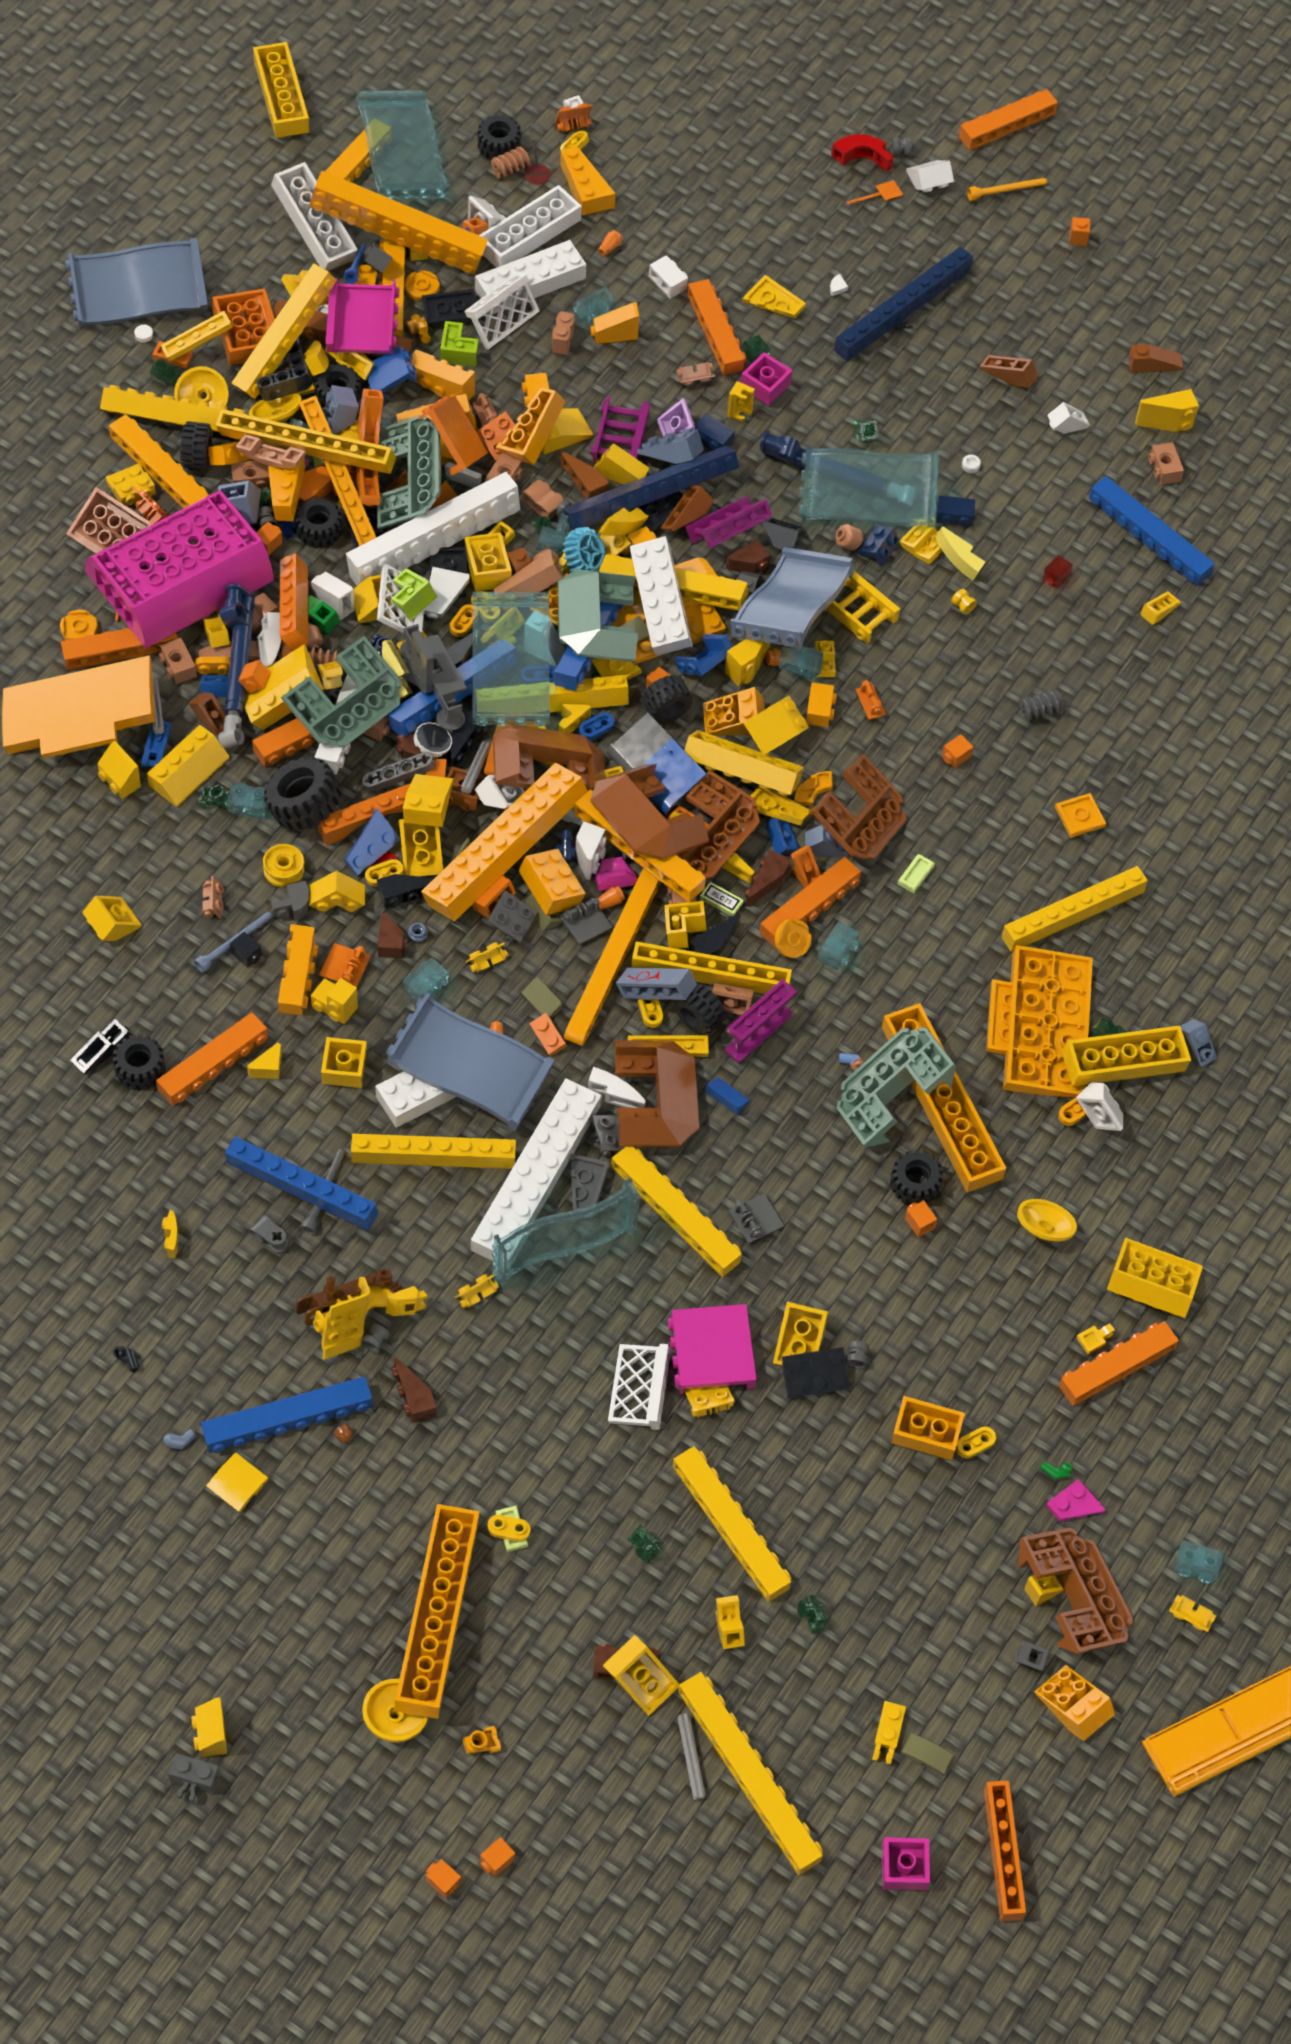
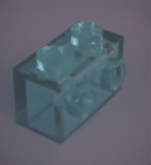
M604 287L577 300L571 310L580 324L585 322L591 323L593 318L610 312L615 299L608 288Z
M784 646L781 649L779 669L813 679L821 674L823 653L811 647L803 646L802 648Z
M232 783L227 799L228 812L266 819L268 807L264 802L265 788L252 787L244 783Z
M839 921L820 947L818 960L836 970L841 965H846L850 958V952L852 950L855 951L860 943L858 940L859 932Z
M433 958L427 962L424 961L417 971L413 974L410 973L404 979V992L416 1003L419 998L423 999L426 993H429L431 998L449 982V972Z
M1182 1540L1178 1547L1173 1571L1185 1577L1193 1576L1199 1578L1200 1581L1205 1583H1215L1224 1552Z

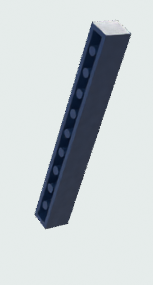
M961 246L838 335L834 351L846 362L892 329L894 325L899 324L971 270L973 256Z
M724 446L700 455L691 461L682 462L563 508L566 524L573 530L580 527H588L608 519L623 508L629 511L740 468L736 451L728 446Z

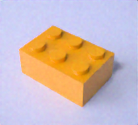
M559 849L525 856L518 870L545 915L563 912L574 908L576 905H580L586 894Z
M903 1396L891 1443L952 1460L965 1413Z

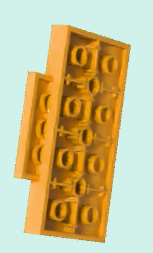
M150 655L3 689V747L8 755L41 748V756L44 759L111 744L113 741L117 742V730L156 722Z
M1020 945L1015 946L1012 952L1011 981L1006 982L993 979L990 988L986 1052L1005 1055L1003 1090L1047 1096L1077 1097L1085 1089L1086 1085L1072 1087L1062 1050L1068 1040L1088 1038L1093 958Z

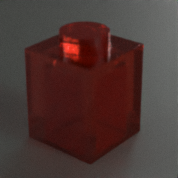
M1058 555L1045 567L1043 579L1047 584L1058 589L1071 576L1073 564Z

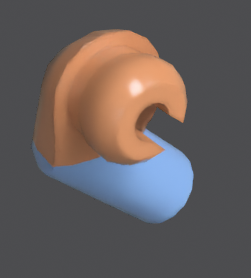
M839 1053V1063L849 1064L854 1071L864 1063L857 1054Z

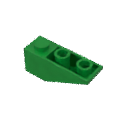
M308 594V621L328 635L340 623L338 614L325 602Z

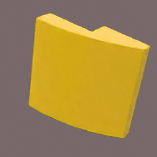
M920 519L899 541V544L904 549L928 564H931L943 552L936 540V536L939 533L936 530V525Z
M235 1453L207 1484V1487L237 1511L242 1512L253 1495L259 1493L269 1477L241 1455Z

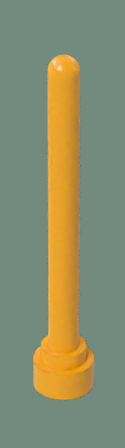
M1046 178L983 189L973 186L967 188V196L969 201H975L984 195L1046 185L1048 181Z

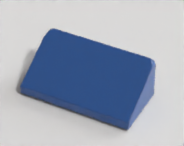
M202 675L200 694L203 692L213 693L215 697H226L228 676Z
M772 818L766 825V830L775 853L787 856L799 850L789 822Z
M719 1077L706 1086V1092L736 1115L750 1102L749 1099Z

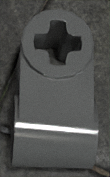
M263 1215L249 1229L250 1234L257 1241L263 1243L274 1253L280 1254L287 1250L286 1232L269 1217Z

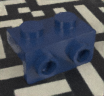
M876 526L858 552L860 556L876 558L878 565H883L899 544L900 539L894 527Z

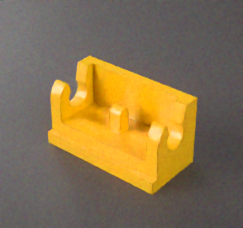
M738 381L729 393L727 417L745 421V417L739 415V413L743 412L751 415L753 412L754 388Z

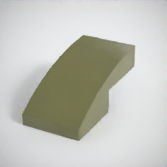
M913 1733L909 1735L901 1751L902 1754L917 1764L923 1763L939 1775L945 1773L953 1754Z

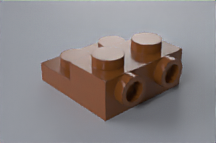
M451 767L446 777L454 778L448 806L455 805L461 807L464 811H476L481 800L475 788L487 776L479 774L471 793L467 794L461 791V786L468 771Z

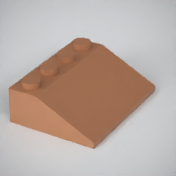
M95 487L66 534L94 553H98L153 523Z

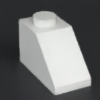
M1065 402L1047 415L1051 428L1063 434L1086 429L1090 426L1084 412Z

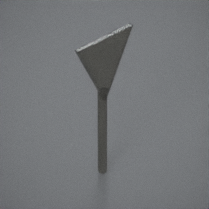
M404 1023L401 1028L404 1029L407 1024ZM396 1035L369 1048V1050L388 1059L386 1052L391 1044L395 1045L397 1041L395 1039Z

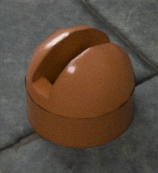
M348 1424L342 1425L334 1432V1435L340 1442L350 1441L353 1434Z

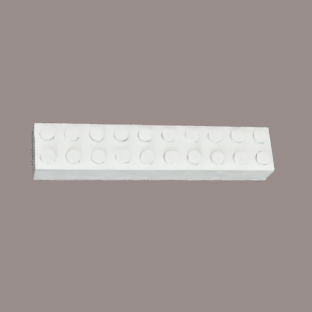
M504 472L428 511L425 515L416 517L346 553L350 578L358 586L370 576L381 575L384 564L402 572L405 568L430 557V555L437 554L439 548L451 547L453 544L463 540L464 537H469L505 517L515 514L520 510L518 485L507 472Z
M565 1078L471 1238V1251L508 1268L567 1166L570 1155L575 1152L593 1121L592 1115H596L600 1109L601 1094Z

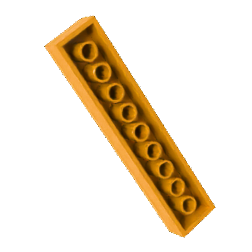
M325 171L320 173L309 207L316 211L324 212L333 218L341 219L350 225L360 227L367 232L377 234L384 239L394 241L401 246L411 248L415 252L423 253L432 259L440 260L449 266L457 267L475 275L488 239Z
M554 763L421 891L428 906L455 922L476 899L574 807L577 800L588 792L582 777Z
M920 1003L884 1016L882 1029L888 1041L901 1029L918 1030L919 1028L926 1027L943 1048ZM956 1071L951 1088L945 1082H942L929 1094H926L917 1081L913 1080L910 1084L966 1192L968 1193L1003 1180L1006 1166Z
M440 1504L436 1506L395 1698L396 1712L435 1719L439 1718L479 1523V1511Z

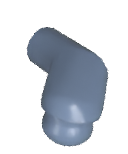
M191 1429L182 1436L169 1433L164 1436L163 1442L169 1448L181 1450L194 1440L196 1435Z

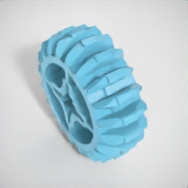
M580 527L569 532L568 536L565 537L566 542L563 543L565 547L563 550L565 557L563 559L567 560L566 566H570V572L576 569L599 572L604 557L607 554L604 551L606 546H603V539L599 538V533H595V530L589 527Z

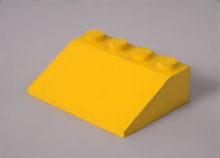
M304 644L267 668L271 673L264 689L249 693L246 690V712L251 723L261 730H265L292 712L281 697L310 676L322 692L324 691Z
M1125 1238L1107 1290L1185 1318L1203 1266Z

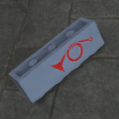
M627 968L616 982V985L623 998L686 1000L697 983L690 969Z

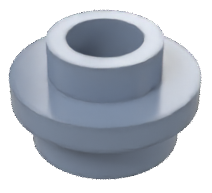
M414 923L408 929L409 938L415 942L423 941L428 935V930L422 923Z

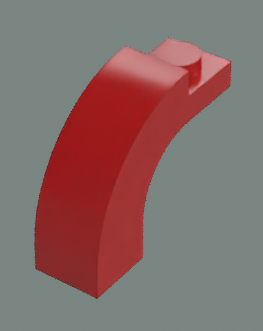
M864 134L849 135L837 140L832 145L831 156L842 165L855 158H867L874 161L886 172L892 169L893 156L886 151V143L876 137Z

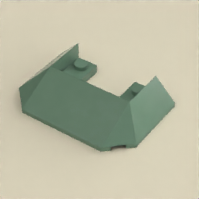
M419 416L381 428L379 431V445L392 448L396 460L408 457V485L380 494V505H377L378 529L425 515L441 493L440 434L433 421L426 416L420 420L418 419Z
M576 569L559 580V640L564 645L567 643L573 648V652L580 657L635 662L638 633H635V629L601 625L600 602L632 606L634 601L633 585L636 576Z
M365 636L335 657V660L359 687L335 706L310 676L281 697L318 743L345 747L400 705L399 688L401 687V679Z
M926 1027L919 1028L918 1030L901 1029L842 1082L841 1091L843 1092L841 1101L837 1103V1109L865 1147L889 1143L890 1140L885 1133L898 1121L886 1105L913 1080L917 1081L926 1094H929L942 1082H945L951 1088L956 1065Z

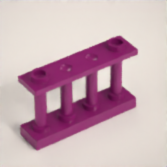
M607 395L606 402H602L601 413L603 414L596 443L591 446L590 455L593 456V463L596 464L598 455H603L607 450L600 448L602 441L629 445L632 449L627 453L638 460L640 454L637 453V450L642 446L649 417L650 403L643 402L641 409L638 408V410L610 405L611 396ZM609 413L636 417L638 423L631 424L608 420L607 418ZM605 426L633 431L635 436L627 438L604 434Z
M745 496L685 527L692 544L705 538L707 547L712 548L773 516L766 499L751 505L749 497Z
M783 979L727 1028V1033L736 1040L724 1051L738 1064L793 1016L794 1013L785 1005L797 995V991Z

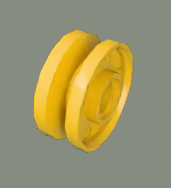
M277 844L271 847L263 858L264 876L267 881L281 888L287 887L289 884L298 883L304 875V857L301 851L289 844Z

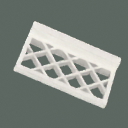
M514 274L465 310L466 316L472 319L485 349L491 348L540 311L527 284L529 279L526 274ZM521 287L524 289L523 298L517 297ZM512 297L510 308L505 306L506 298ZM517 299L522 300L520 311L515 309ZM527 302L531 304L533 309L529 313L525 312ZM495 306L499 307L497 317L492 316ZM504 309L509 310L507 320L502 319ZM514 312L519 313L517 322H512ZM482 316H486L484 327L478 321ZM491 318L496 319L494 330L489 328ZM501 321L506 322V328L503 332L499 331ZM488 331L494 332L490 342L487 340Z
M384 564L381 573L377 620L404 633L405 626L400 623V620H403L407 627L418 624L419 631L422 633L424 609L410 621L403 610L393 604L391 598L400 590L388 573L392 574L395 578L401 571ZM387 585H389L390 588L393 590L392 593H390V591L386 587ZM388 598L392 606H389L385 599ZM393 609L397 611L399 617H396V615L392 611ZM384 612H387L391 619L383 616Z
M660 1344L659 1347L619 1345L608 1417L609 1423L650 1426L651 1429L660 1430L671 1355L668 1344ZM624 1351H633L636 1355L628 1362L623 1358ZM647 1353H656L655 1359L650 1363H647L642 1358ZM640 1359L645 1366L638 1372H635L631 1365ZM628 1368L633 1375L624 1381L620 1374ZM649 1370L653 1375L645 1383L639 1376ZM637 1378L642 1386L633 1392L628 1384ZM625 1387L630 1392V1395L621 1401L617 1394ZM646 1389L650 1395L642 1402L636 1395ZM634 1397L639 1405L630 1411L625 1404ZM620 1407H623L627 1412L622 1418L614 1417L615 1411ZM643 1408L647 1412L646 1419H637L634 1414Z

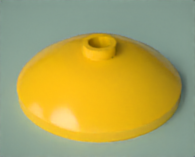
M199 366L187 370L180 376L175 386L174 398L176 401H180L181 398L192 400L191 403L197 405L198 402L209 403V407L216 408V405L226 407L229 390L225 379L220 373L212 368ZM203 393L207 394V397L205 399L201 398V395Z
M294 393L271 401L261 399L251 407L249 416L284 423L299 410V402L302 401L301 396L298 393Z
M1029 1199L1022 1202L1017 1210V1217L1021 1225L1030 1234L1039 1239L1061 1242L1072 1238L1076 1232L1077 1224L1074 1217L1066 1209L1053 1202L1042 1199Z
M399 1679L384 1680L372 1687L364 1699L362 1708L363 1719L368 1729L378 1738L389 1742H403L414 1738L423 1730L428 1720V1717L395 1711V1698ZM397 1715L399 1718L393 1719L391 1716Z

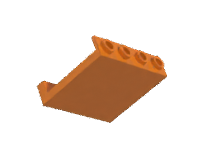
M447 395L422 410L423 414L418 419L420 420L429 414L457 463L448 469L451 476L467 468L488 453L455 395L451 398Z

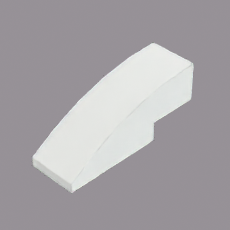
M267 612L261 620L263 630L257 636L260 661L266 668L272 665L280 647V612Z
M593 1067L588 1082V1089L604 1094L606 1103L627 1108H645V1099L628 1083L609 1072Z

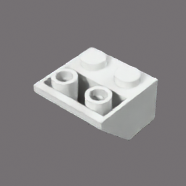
M583 822L576 837L575 858L586 879L591 880L592 875L596 874L599 869L600 863L598 862L600 858L603 859L606 854L607 848H605L607 838L605 837V829Z

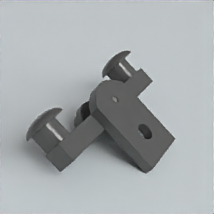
M418 624L405 627L404 638L406 641L400 646L402 657L411 661V668L419 689L423 693L433 691L441 705L442 710L438 712L436 717L439 726L446 730L459 729L465 722V715L462 712V705H456L454 694L467 690L464 681L438 634L423 638Z

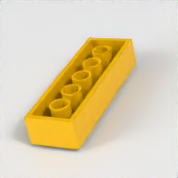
M287 42L253 47L254 63L275 138L309 133V118Z
M699 730L689 735L684 750L697 764L705 765V768L708 770L716 771L717 769L723 771L722 774L725 776L740 777L741 781L757 783L760 788L766 790L772 788L783 796L791 795L798 789L804 770L803 766L768 754L763 755L760 751Z
M1180 1026L1068 1040L1062 1050L1072 1087L1089 1085L1091 1082L1104 1083L1185 1072L1191 1062Z

